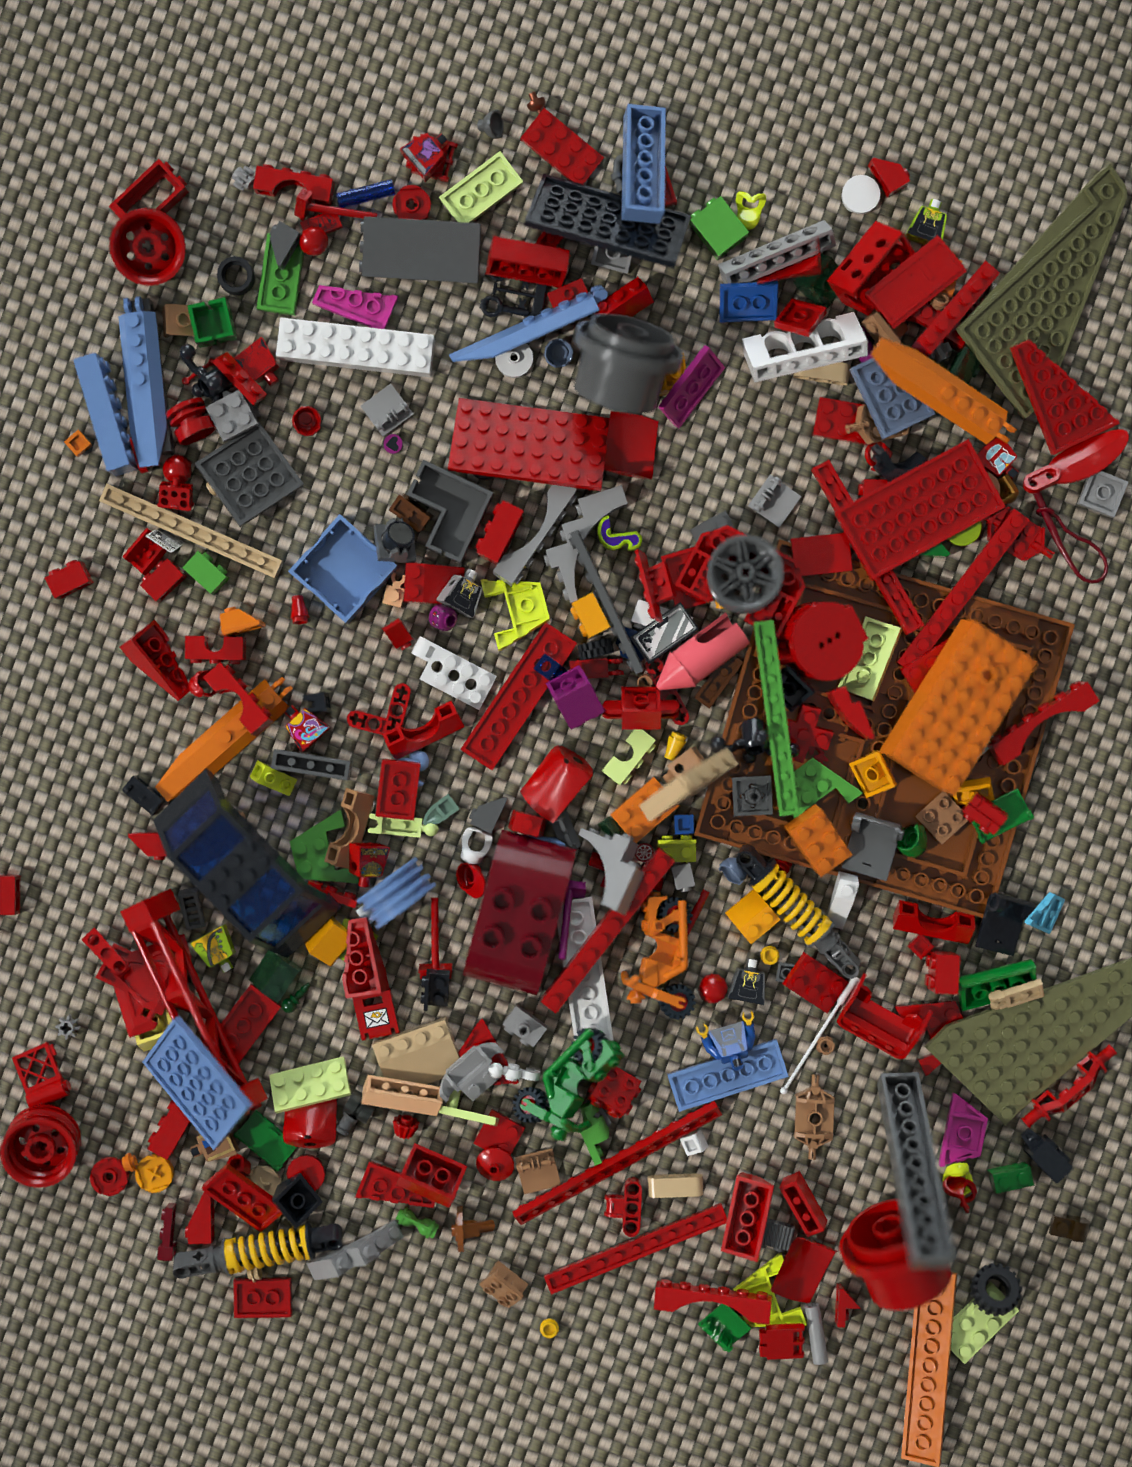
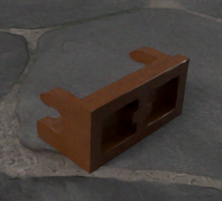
M404 493L399 494L389 508L390 512L403 519L405 523L419 533L426 528L427 523L434 517L433 514Z

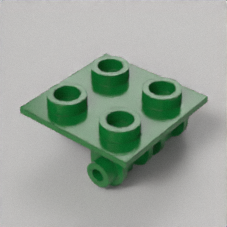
M720 1304L698 1323L702 1330L715 1343L719 1344L723 1351L727 1352L733 1349L732 1345L752 1329L731 1307Z

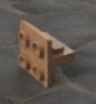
M498 1260L487 1277L479 1285L485 1293L494 1296L500 1305L510 1308L524 1297L523 1292L528 1283Z

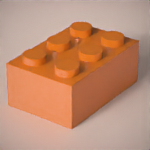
M655 777L649 779L610 813L626 834L634 838L633 842L635 843L639 842L679 807L677 805L649 822L639 805L663 788Z
M816 804L784 826L813 870L820 877L852 856V853L829 819Z

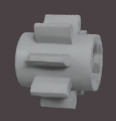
M246 166L244 168L238 167L232 175V179L235 180L233 185L242 191L245 188L250 190L254 184L255 177L253 175L255 171Z
M942 341L928 356L929 359L935 360L936 363L950 357L949 352L952 350L949 342L943 343Z
M71 1014L66 1019L61 1017L59 1019L61 1024L55 1026V1028H59L58 1036L64 1035L65 1040L70 1038V1034L76 1037L78 1035L76 1030L81 1029V1026H78L77 1023L79 1019H72ZM68 1024V1026L71 1027V1030H69L68 1027H65V1025Z

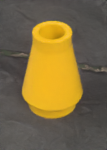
M672 731L668 737L664 757L674 761L686 744V736Z

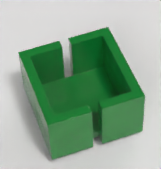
M225 297L208 301L212 308L211 310H209L205 302L187 305L195 342L200 348L216 345L217 340L220 343L238 340L230 304Z

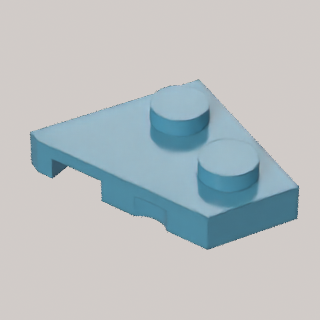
M1049 892L1024 923L1050 934L1065 899Z

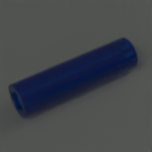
M392 179L339 192L336 193L339 207L345 208L395 195L396 193Z

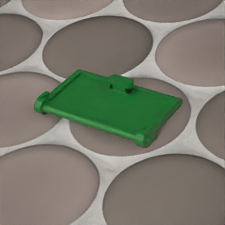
M1016 788L991 801L1008 814L1007 820L994 835L991 833L986 834L980 830V825L977 822L973 821L972 824L978 834L981 844H984L986 841L1028 820H1033L1034 815L1028 809L1020 791Z
M257 1110L233 1135L275 1169V1172L281 1170L284 1162L297 1148L286 1144L283 1140V1132Z

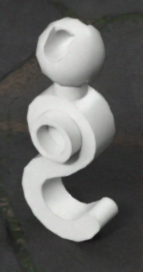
M493 1063L489 1067L490 1076L500 1078L504 1075L506 1076L505 1079L509 1081H517V1079L521 1078L539 1081L541 1074L540 1071L526 1068V1070L520 1069V1065L509 1063L508 1066L504 1067L499 1063Z

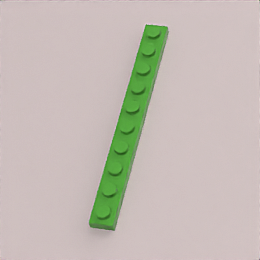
M773 620L755 622L754 629L779 815L799 814Z

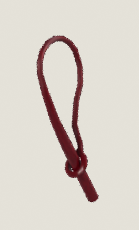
M1041 492L1033 494L1039 507L1035 511L1036 514L1043 517L1057 548L1076 576L1090 584L1099 583L1104 580L1108 574V563L1101 549L1092 541L1079 537L1068 530L1055 511L1047 507ZM1052 517L1056 518L1064 532L1079 541L1088 543L1099 553L1104 563V573L1100 578L1090 580L1079 573L1061 541Z

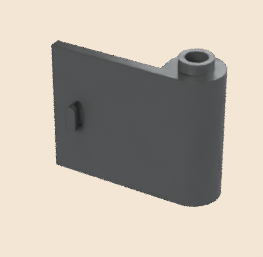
M856 812L848 849L852 856L843 862L842 868L887 881L898 841H902L905 830L902 829L900 824Z

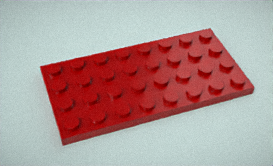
M459 398L448 471L601 491L610 418Z
M967 439L835 511L834 515L872 581L1006 506L970 440Z

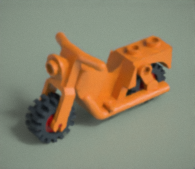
M650 892L649 896L641 904V911L644 912L641 928L645 935L655 939L657 949L652 955L642 958L639 976L635 975L629 979L627 971L621 972L622 983L633 988L626 999L630 1000V1003H642V1000L645 999L644 995L660 1000L658 1002L661 1006L660 1009L666 1016L676 1020H680V1018L685 1019V1016L691 1015V1010L694 1011L693 1005H696V1001H694L695 995L692 994V990L682 984L675 983L671 984V986L667 985L665 990H659L654 987L672 979L688 968L687 925L692 922L690 920L691 917L693 918V914H691L692 908L682 898L669 897L667 899V896L661 895V892ZM666 929L667 931L674 932V937L660 932Z

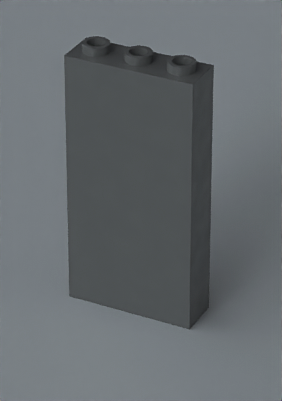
M365 216L364 221H361L360 231L364 233L363 241H360V253H363V261L359 262V272H362L363 277L479 284L480 223Z

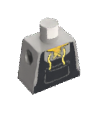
M467 569L464 577L453 575L436 600L453 608L465 617L473 618L482 592V588L474 583L478 573Z

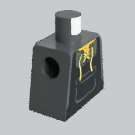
M747 958L745 968H736L726 996L728 999L764 1005L765 973L757 971L759 960Z

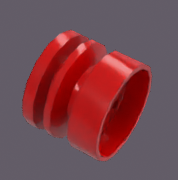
M202 397L185 400L169 409L165 414L167 419L171 420L170 425L172 427H179L174 433L180 445L198 442L211 435L217 429L210 416H203L207 413V409L204 406L205 403Z

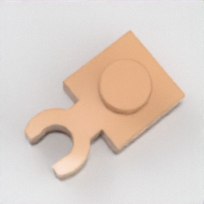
M393 573L391 576L393 585L386 586L382 603L402 608L404 589L401 588V585L405 583V575L402 576L401 581H396V573Z

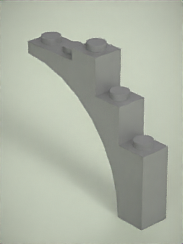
M622 485L578 499V504L575 507L578 516L582 515L583 518L562 524V530H559L562 541L567 543L547 549V555L543 556L546 566H550L551 570L559 568L560 571L556 573L559 582H564L566 589L562 591L565 600H569L570 604L578 600L574 571L579 554L577 548L573 549L570 544V533L579 530L584 541L590 531L603 517L627 506L628 503Z

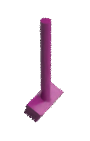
M569 880L564 899L558 959H566L572 897L585 898L586 882Z

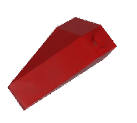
M154 619L119 648L135 666L179 701L189 692L188 681L183 669L179 668L175 660L177 656L174 651H171L167 634Z
M368 917L348 920L347 951L344 957L345 970L342 976L345 997L347 999L382 993L389 989L386 969Z

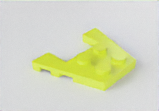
M480 580L485 598L505 594L513 624L512 629L494 633L498 651H502L550 621L540 582L520 581L518 584L514 583L511 587L502 580Z
M778 1253L733 1288L734 1291L745 1289L749 1293L762 1291L772 1295L770 1324L750 1322L743 1316L744 1320L751 1327L795 1323L807 1325L801 1307L781 1313L775 1294L770 1291L772 1285L769 1277L778 1274L784 1261L782 1253Z

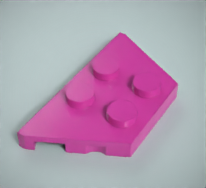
M953 1092L938 1162L940 1167L953 1162H962L968 1158L980 1157L988 1122L986 1116Z

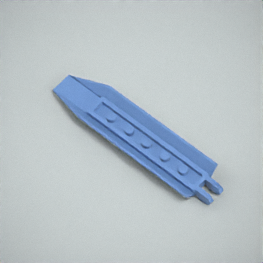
M602 285L593 286L588 293L582 292L570 301L564 300L552 309L546 308L542 310L539 315L528 316L523 319V322L451 353L449 356L452 362L494 358L599 311L597 303L603 301V299L605 300L608 297V292Z
M138 296L135 297L137 312H132L131 300L125 298L123 299L125 313L118 318L129 428L138 464L141 468L159 465L167 431V417L165 415L166 407L156 312L144 311L142 298Z

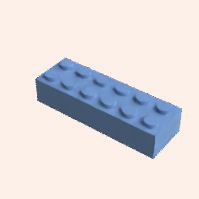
M627 104L623 117L622 220L660 224L663 217L665 201L666 108Z
M97 353L73 359L107 472L119 476L138 470L131 448L130 434L127 435L126 431L128 424L125 416H122L120 412L122 404L120 399L116 398L114 392L117 390L116 384L109 375V372H111L109 362L105 361Z

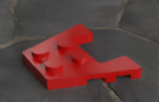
M954 1000L895 1006L898 1016L905 1018L908 1014H916L923 1019L929 1010L933 1011L926 1026L930 1039L946 1024L963 1018ZM932 1053L918 1059L925 1076L929 1075L941 1064Z

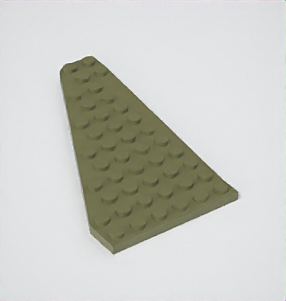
M1111 164L1103 167L1085 185L972 314L955 329L1022 419H1027L1034 412L1010 347L1030 339L1053 363L1061 366L1127 199L1126 186Z
M1132 957L1045 988V996L1010 1008L1007 1007L999 1010L990 1008L948 1023L924 1047L1006 1126L1032 1099L1039 1096L1084 1058L1087 1052H1091L1132 1017Z

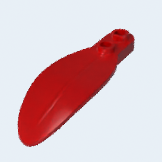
M1124 429L1108 431L1064 450L1053 458L1049 465L1026 475L1023 481L1024 490L1035 494L1055 484L1074 483L1096 475L1107 468L1123 452L1129 440L1128 432Z

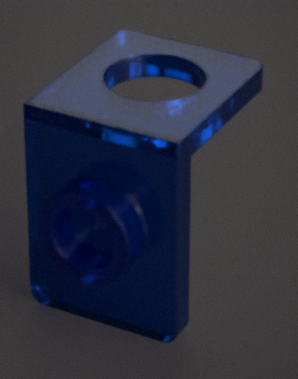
M546 654L541 657L534 667L535 671L549 681L568 671ZM549 661L551 663L550 669L542 671V664Z

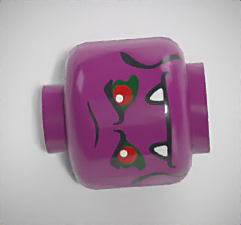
M438 604L431 609L429 622L434 628L441 631H449L457 623V613L449 606Z

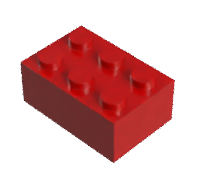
M504 500L501 504L497 503L493 511L494 518L486 524L484 529L486 534L483 539L480 537L475 547L478 556L496 565L505 555L524 517V510Z
M414 1143L396 1185L449 1208L454 1201L467 1166Z

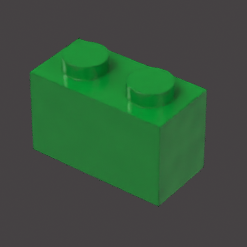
M1026 1162L987 1169L991 1188L996 1194L1034 1186L1031 1167Z

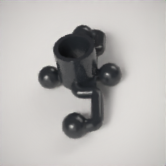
M184 344L180 349V357L188 368L199 376L198 383L192 386V394L195 397L206 396L210 398V404L220 400V394L233 388L234 385L217 367L208 372L202 366L197 367L192 360L195 356V348L190 344Z
M761 719L744 721L741 724L742 739L735 740L732 745H726L725 739L721 736H715L710 743L714 753H719L728 748L730 753L743 749L742 760L747 764L754 763L757 755L762 754L764 751L771 756L770 741H768L769 734L766 731V723ZM790 743L791 756L794 758L799 755L800 748L796 743Z

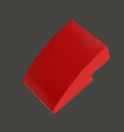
M846 686L825 692L836 713L850 729L864 739L875 738L861 702L851 701Z

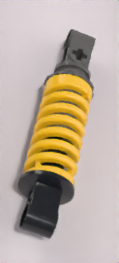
M748 844L741 846L736 861L751 877L748 885L757 893L766 889L767 891L762 896L764 900H768L772 896L774 897L769 904L770 907L774 908L778 905L779 908L776 913L778 915L786 914L783 919L784 922L792 921L793 923L790 928L792 930L799 928L800 930L797 933L799 937L806 935L803 940L808 948L816 946L818 952L824 954L846 978L853 979L857 977L861 965L860 959L840 939V935L832 930L835 923L826 915H821V909L814 907L815 905L812 900H807L806 893H800V887L793 885L794 883L791 878H786L785 871H779V865L775 859L767 862L753 846ZM743 853H746V854H748L751 858L746 859V858H744V857L742 856V854H743ZM847 965H853L855 968L850 969Z
M308 1222L297 1228V1231H299L298 1235H296L295 1229L290 1227L288 1230L289 1236L287 1237L285 1230L279 1229V1238L277 1239L273 1230L269 1231L266 1238L263 1232L258 1234V1239H255V1236L250 1234L248 1241H245V1238L240 1236L238 1243L236 1242V1237L222 1239L221 1246L213 1245L209 1248L175 1254L173 1276L178 1279H184L212 1272L218 1273L221 1270H224L230 1276L234 1273L243 1272L245 1268L249 1271L253 1270L255 1266L262 1269L265 1264L268 1267H272L275 1262L278 1265H282L285 1263V1260L288 1263H293L295 1259L298 1261H303L304 1259L315 1260L316 1253L338 1250L342 1247V1227L339 1224H329L312 1228Z

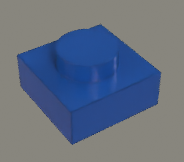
M674 815V833L694 834V815Z

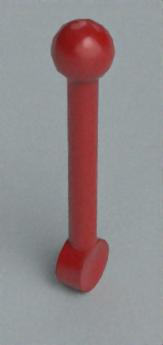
M210 358L203 367L207 369L209 366L215 365L213 363L215 359ZM193 373L188 378L184 377L182 383L189 385L190 380L197 375Z

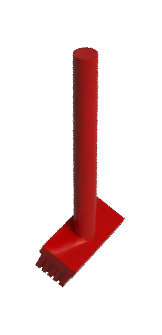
M304 188L297 195L294 215L299 217L301 221H304L310 211L364 219V216L377 217V213L313 204L311 203L313 192Z
M431 898L432 964H419L418 973H420V980H422V976H426L427 969L449 970L450 979L452 977L453 963H439L438 898Z

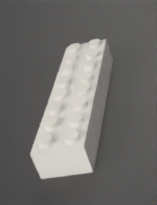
M280 317L276 357L280 361L431 378L435 337L430 334Z

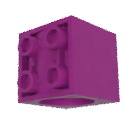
M580 665L546 683L570 730L580 727L583 723L592 718H597L601 713L605 712Z

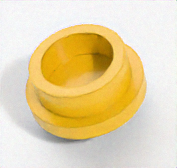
M765 946L760 952V958L765 964L773 965L779 960V951L774 946Z
M547 1318L541 1322L540 1332L545 1338H553L559 1332V1325L554 1319Z

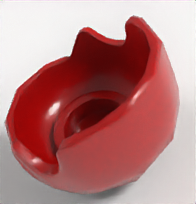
M310 226L303 230L299 237L300 248L304 253L311 256H318L324 253L328 247V236L322 227Z
M302 406L294 412L292 424L297 433L303 436H313L320 430L321 416L315 408Z
M179 454L168 457L163 464L164 477L169 482H173V477H180V483H186L192 475L191 461L186 456Z
M719 974L704 976L698 987L700 998L709 1004H716L722 1001L728 991L725 979Z

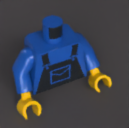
M752 1011L751 1018H745L743 1012L742 1018L744 1021L708 1031L707 1025L703 1023L705 1030L699 1032V1028L696 1026V1032L702 1035L701 1040L706 1052L716 1060H721L722 1064L731 1062L734 1071L744 1068L742 1059L748 1057V1051L752 1050L756 1035L754 1023H752L754 1019Z

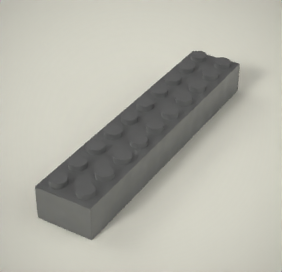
M919 1072L881 1073L877 1082L910 1269L951 1267L955 1260V1253Z

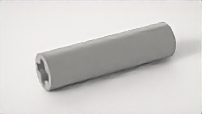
M808 1303L804 1305L813 1364L828 1363V1355L819 1303Z

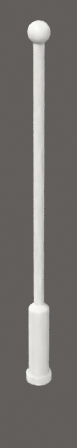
M858 977L849 980V983L837 999V1004L786 1085L780 1089L782 1094H787L788 1087L840 1005L845 1003L859 981Z

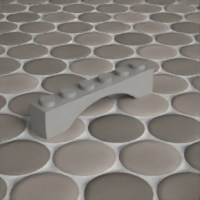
M558 485L550 487L546 496L547 512L539 532L523 548L504 555L493 570V575L511 587L514 583L518 584L524 576L522 574L524 568L529 569L535 560L532 558L535 552L540 553L545 545L543 541L546 536L551 537L556 529L554 525L557 520L562 521L567 513L564 510L568 504L572 506L577 499L575 495L577 492L576 488Z

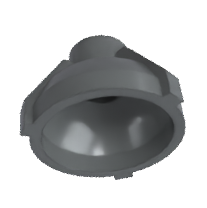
M490 111L484 119L478 120V130L480 132L484 131L487 136L493 139L502 138L504 124L500 111Z

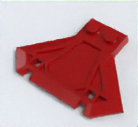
M181 934L180 938L190 959H192L185 934ZM113 943L112 947L131 969L119 978L103 963L95 978L114 987L128 1036L131 1038L154 1030L158 1023L153 1021L156 1014L162 1016L166 1006L140 950L130 951ZM156 944L149 945L147 948L165 985L170 970L169 963L161 946ZM145 1009H148L149 1012L147 1016H142Z

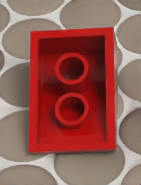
M406 563L404 602L442 604L436 600L453 575L464 577L465 568Z

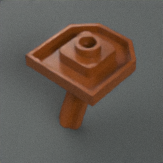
M457 1206V1219H455V1224L451 1225L452 1236H456L458 1252H464V1239L478 1237L480 1233L494 1231V1221L485 1220L477 1222L475 1220H463V1206Z

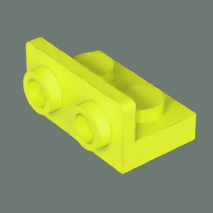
M663 835L662 839H657V847L659 846L672 856L675 862H696L697 839H692V835H681V839H673V835Z

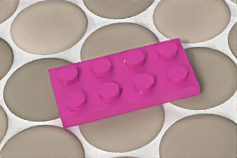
M706 345L702 347L658 406L670 422L679 429L725 369L724 365Z

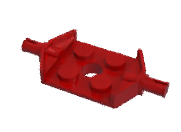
M1009 506L995 515L992 514L984 518L988 524L987 541L990 540L1012 511ZM1030 520L1020 532L1019 538L1014 540L1006 551L1023 562L1036 554H1043L1051 559L1055 553L1044 545L1045 527L1041 528Z

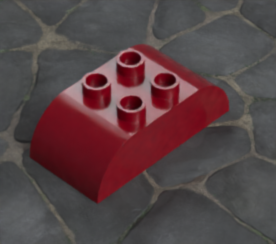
M502 829L470 943L463 976L537 996L577 849Z

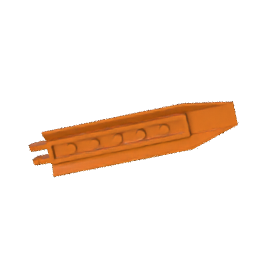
M881 338L871 353L873 359L895 385L984 444H988L995 437L1008 444L1010 439L999 433L1002 426L1011 433H1015L1017 430L1005 422L1007 410L916 349Z
M283 677L279 678L272 686L264 679L249 692H253L260 701L258 703L262 708L265 706L272 715L270 717L274 722L290 707L283 701V698L293 688L291 686L286 687L280 695L275 691L284 683L285 679ZM242 700L179 754L155 786L167 802L176 798L206 768L215 775L256 738L239 721L243 711Z

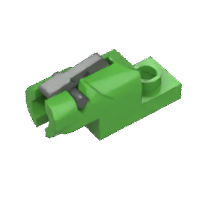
M589 1101L581 1105L579 1109L583 1122L590 1121L592 1126L581 1132V1135L596 1166L602 1163V1156H604L601 1146H596V1144L609 1138L608 1127L611 1124V1120L603 1108H597Z

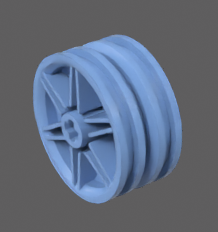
M417 857L410 860L356 901L358 904L361 902L364 904L365 907L362 908L364 912L372 910L373 913L369 919L370 921L375 919L377 922L375 925L376 929L383 926L399 913L406 911L415 904V901L436 886L435 882H429L428 879L431 877L429 874L421 876L420 873L424 867L422 864L418 867L415 863L418 860Z

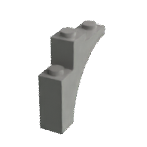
M581 828L578 835L588 840L596 848L604 864L606 886L601 904L626 915L645 873L638 869V864L631 862L639 845L633 842V837L625 833L622 836L614 834L611 837L605 834L602 837L597 830L589 828L588 831Z
M392 1220L374 1232L342 1246L338 1250L319 1254L315 1260H310L306 1264L314 1280L339 1277L353 1267L367 1265L379 1257L381 1252L404 1236L397 1221Z

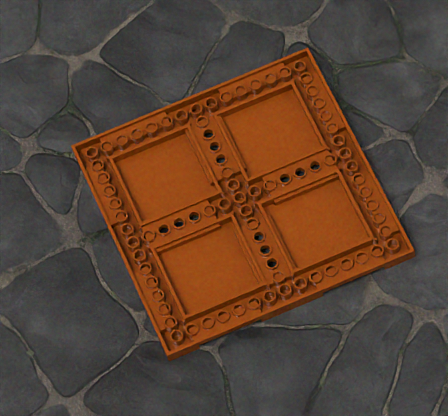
M779 539L775 549L792 558L791 543ZM852 560L853 571L802 577L805 588L795 607L807 602H834L841 605H852L861 625L867 616L901 628L876 582L870 580L860 562ZM895 573L925 625L951 589ZM972 595L933 648L952 635L961 619L974 620L1038 662L993 736L997 734L1002 735L1007 732L1006 728L1008 726L1023 721V716L1031 712L1033 714L1038 711V707L1041 704L1053 701L1075 624ZM754 627L722 734L726 745H732L735 740L742 739L741 724L749 719L763 720L766 723V731L768 732ZM922 628L912 632L914 633L915 637ZM903 630L875 701L849 693L852 702H861L875 738L864 739L856 734L843 722L831 705L825 692L838 688L841 678L828 681L803 678L815 690L803 703H812L814 706L821 708L816 726L833 730L834 732L828 750L822 749L825 753L824 756L828 758L827 762L823 760V764L862 792L860 796L848 804L839 791L834 789L815 803L822 809L847 847L852 834V821L856 812L900 824L902 828L911 824L924 826L915 816L942 792L882 754L897 786L866 798L849 763L868 753L881 749L914 696V692L905 677L902 680H898L895 677V671L903 668L896 662L900 658L901 652L910 645L906 641V635ZM820 642L819 648H823L824 645ZM795 662L788 663L796 672H804ZM801 705L793 712H790L785 707L786 718L796 721ZM827 708L832 709L834 712V716L831 719H826L823 715L824 710ZM1048 718L1037 725L1029 734L1019 756L1005 765H998L988 749L981 756L980 760L975 763L965 781L990 777L994 799L1018 788L1025 800ZM743 749L731 752L738 765L707 787L693 835L737 848L748 844L753 846L759 854L813 869L784 828L786 824L794 819L793 815H779L772 756H769L764 751L762 754L757 755L754 763L747 764L742 760ZM814 750V754L810 755L809 751H807L804 763L792 760L793 771L800 768L812 759L814 755L819 754V752ZM771 776L773 814L734 816L732 777ZM947 794L954 801L953 795ZM861 798H865L868 802L865 809L858 807V801ZM967 821L943 844L936 841L924 826L927 835L926 851L918 857L911 858L903 855L896 848L887 881L842 868L843 862L828 872V874L838 876L839 871L857 875L859 883L983 918L989 896L999 891L1017 826L986 841L984 844H981L978 834L970 821Z

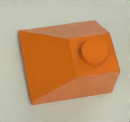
M235 607L224 609L225 613L220 614L222 635L227 637L266 627V624L261 620Z

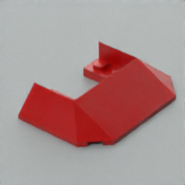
M728 525L701 533L674 586L691 597L693 595L709 603L713 596L708 587L707 572L712 554L724 541L746 534ZM776 550L783 564L781 587L774 600L760 611L747 614L744 622L754 626L755 622L773 620L775 637L779 638L805 588V583L802 579L797 560ZM753 552L748 555L749 559L754 560L756 558V554ZM731 555L729 561L736 562V557ZM762 568L761 574L767 575L768 569ZM742 569L741 576H746L748 578V574L750 571H745L744 569Z

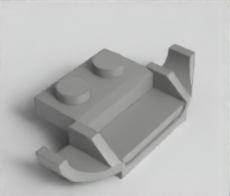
M496 1043L474 1045L445 1070L446 1073L440 1085V1097L447 1102L454 1090L457 1092L461 1090L472 1101L477 1099L499 1079L490 1076L489 1067L492 1065L491 1062H493L491 1058L497 1053L502 1054L504 1051Z

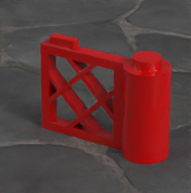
M49 1042L12 1057L25 1090V1097L29 1107L43 1104L48 1105L70 1094L71 1084L62 1077L54 1057L57 1055L54 1045H50ZM43 1048L47 1052L45 1061L36 1058L39 1050ZM23 1057L31 1059L28 1069L21 1067L19 1059ZM34 1061L43 1064L40 1074L31 1071ZM46 1067L53 1068L56 1076L52 1078L43 1076ZM29 1074L38 1077L36 1084L32 1087H29L27 1082Z

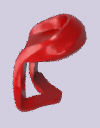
M961 1176L947 1177L942 1183L943 1191L949 1196L959 1198L961 1201L960 1205L965 1213H969L970 1207L967 1203L975 1199L977 1195L976 1185L971 1180ZM966 1186H968L972 1192V1194L967 1198L964 1197V1190Z

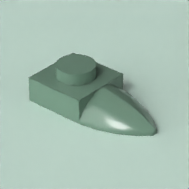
M447 794L429 808L424 816L423 825L429 823L438 824L460 808L451 796Z

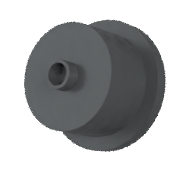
M617 314L593 315L590 321L581 322L576 328L574 341L582 349L574 389L589 401L610 410L628 413L652 412L656 408L666 373H673L680 369L683 352L675 345V338L669 332L656 325Z

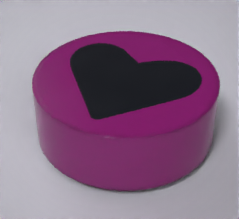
M388 435L384 440V448L390 454H398L403 448V441L398 435Z

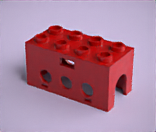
M875 221L829 277L827 282L842 304L869 316L875 308L866 299L864 293L878 283L881 278L893 271L890 269L893 263L900 262L901 265L915 251L902 231ZM873 272H875L874 275H873V276L869 279V281L867 282L866 280L868 279V277H869Z

